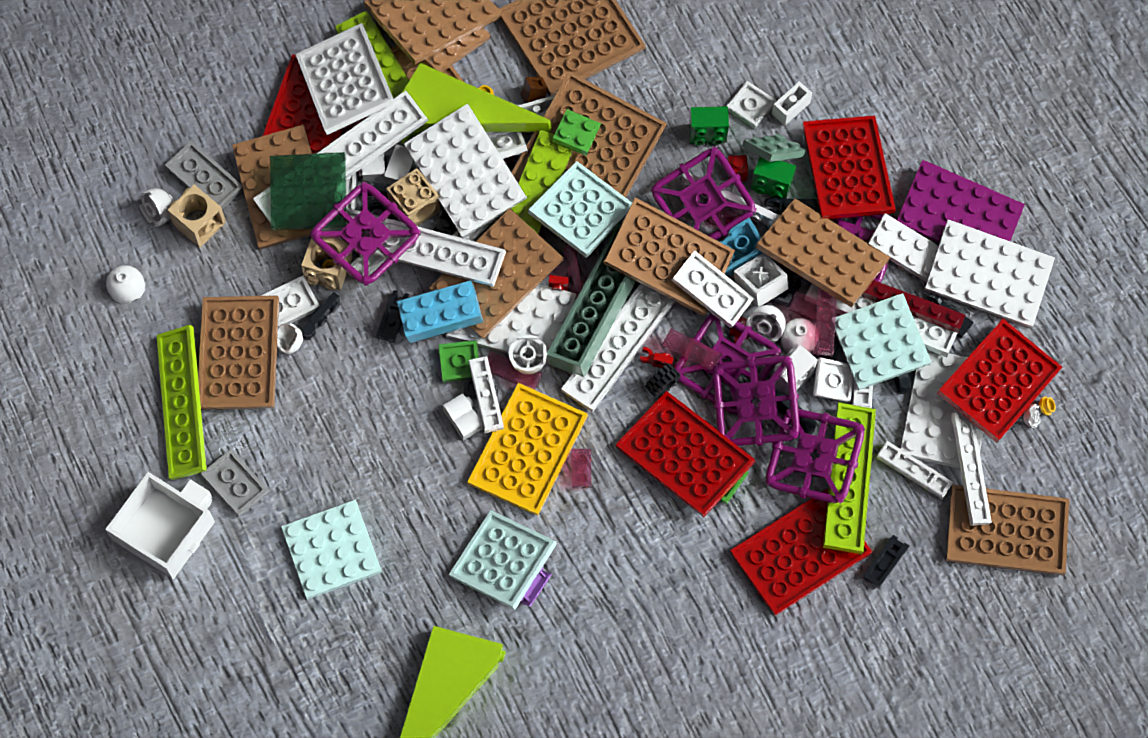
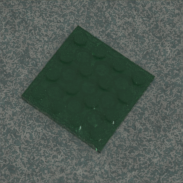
M345 152L270 156L272 231L313 229L333 209L332 206L335 203L338 204L347 195ZM338 214L324 228L345 227L347 222Z

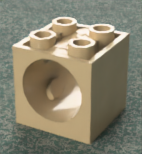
M418 168L386 188L388 200L391 203L394 202L397 208L413 221L416 226L421 225L441 211L439 195Z
M195 184L191 188H187L177 201H173L168 209L173 226L199 248L226 223L221 206ZM192 211H206L205 215L200 219H185Z
M311 238L301 265L307 283L323 285L329 290H341L347 271L339 264H335L328 269L316 267L318 261L330 256ZM321 238L338 254L342 253L349 246L340 239ZM352 252L345 258L349 264H351L353 258Z

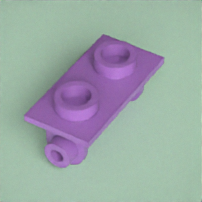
M541 568L520 603L531 607L552 574L543 571V568Z

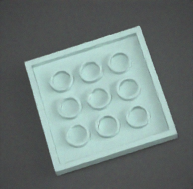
M576 161L528 210V214L587 258L624 220L632 202Z
M903 293L831 319L858 390L931 365L932 363Z
M356 500L281 526L307 600L382 573Z
M490 510L449 573V576L515 610L553 551L556 542Z

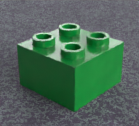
M728 106L691 107L689 118L690 144L703 145L705 143L720 145L726 143L729 130Z
M759 157L753 173L751 190L758 194L770 195L772 198L781 200L782 198H787L796 166L780 160L769 162Z

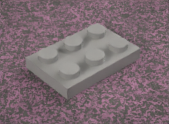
M232 449L209 466L207 471L201 473L202 477L239 517L269 493L268 488Z

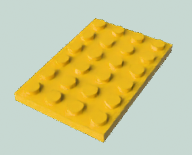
M518 383L501 415L504 429L493 431L467 484L538 516L588 414Z

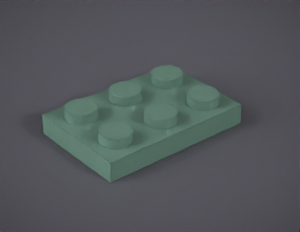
M775 134V136L765 135L760 138L752 137V139H745L742 147L769 162L804 157L805 150L799 147L798 143L789 142L785 139V136Z

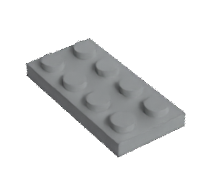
M190 141L165 164V168L186 187L191 188L195 184L220 205L222 209L244 190L243 186L193 141Z

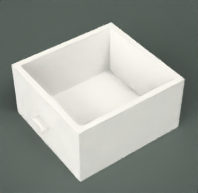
M148 472L108 525L106 531L112 541L171 579H174L191 554L196 551L215 521L208 509Z

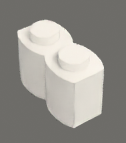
M464 394L443 405L446 416L462 440L483 429L481 414L473 410L474 404L469 397H465Z

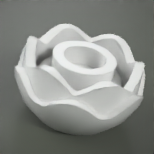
M1031 404L1023 415L1024 423L1031 428L1037 427L1040 423L1041 409L1037 404Z

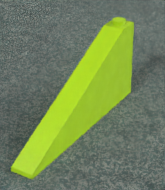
M422 63L419 64L403 92H408L428 119L425 124L413 132L427 130L466 104L469 105L485 132H540V130L550 132L552 129L549 119Z
M433 626L400 738H436L498 669L499 663L504 662L506 651L503 650V644Z

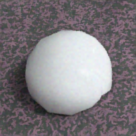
M291 323L281 325L278 328L277 347L286 354L296 352L303 342L301 330Z

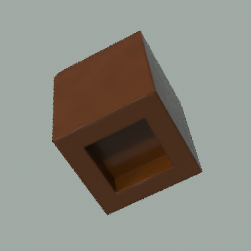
M525 77L521 91L524 103L546 97L548 87L543 77Z

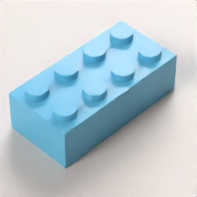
M471 280L397 301L405 336L410 343L483 323L475 287Z

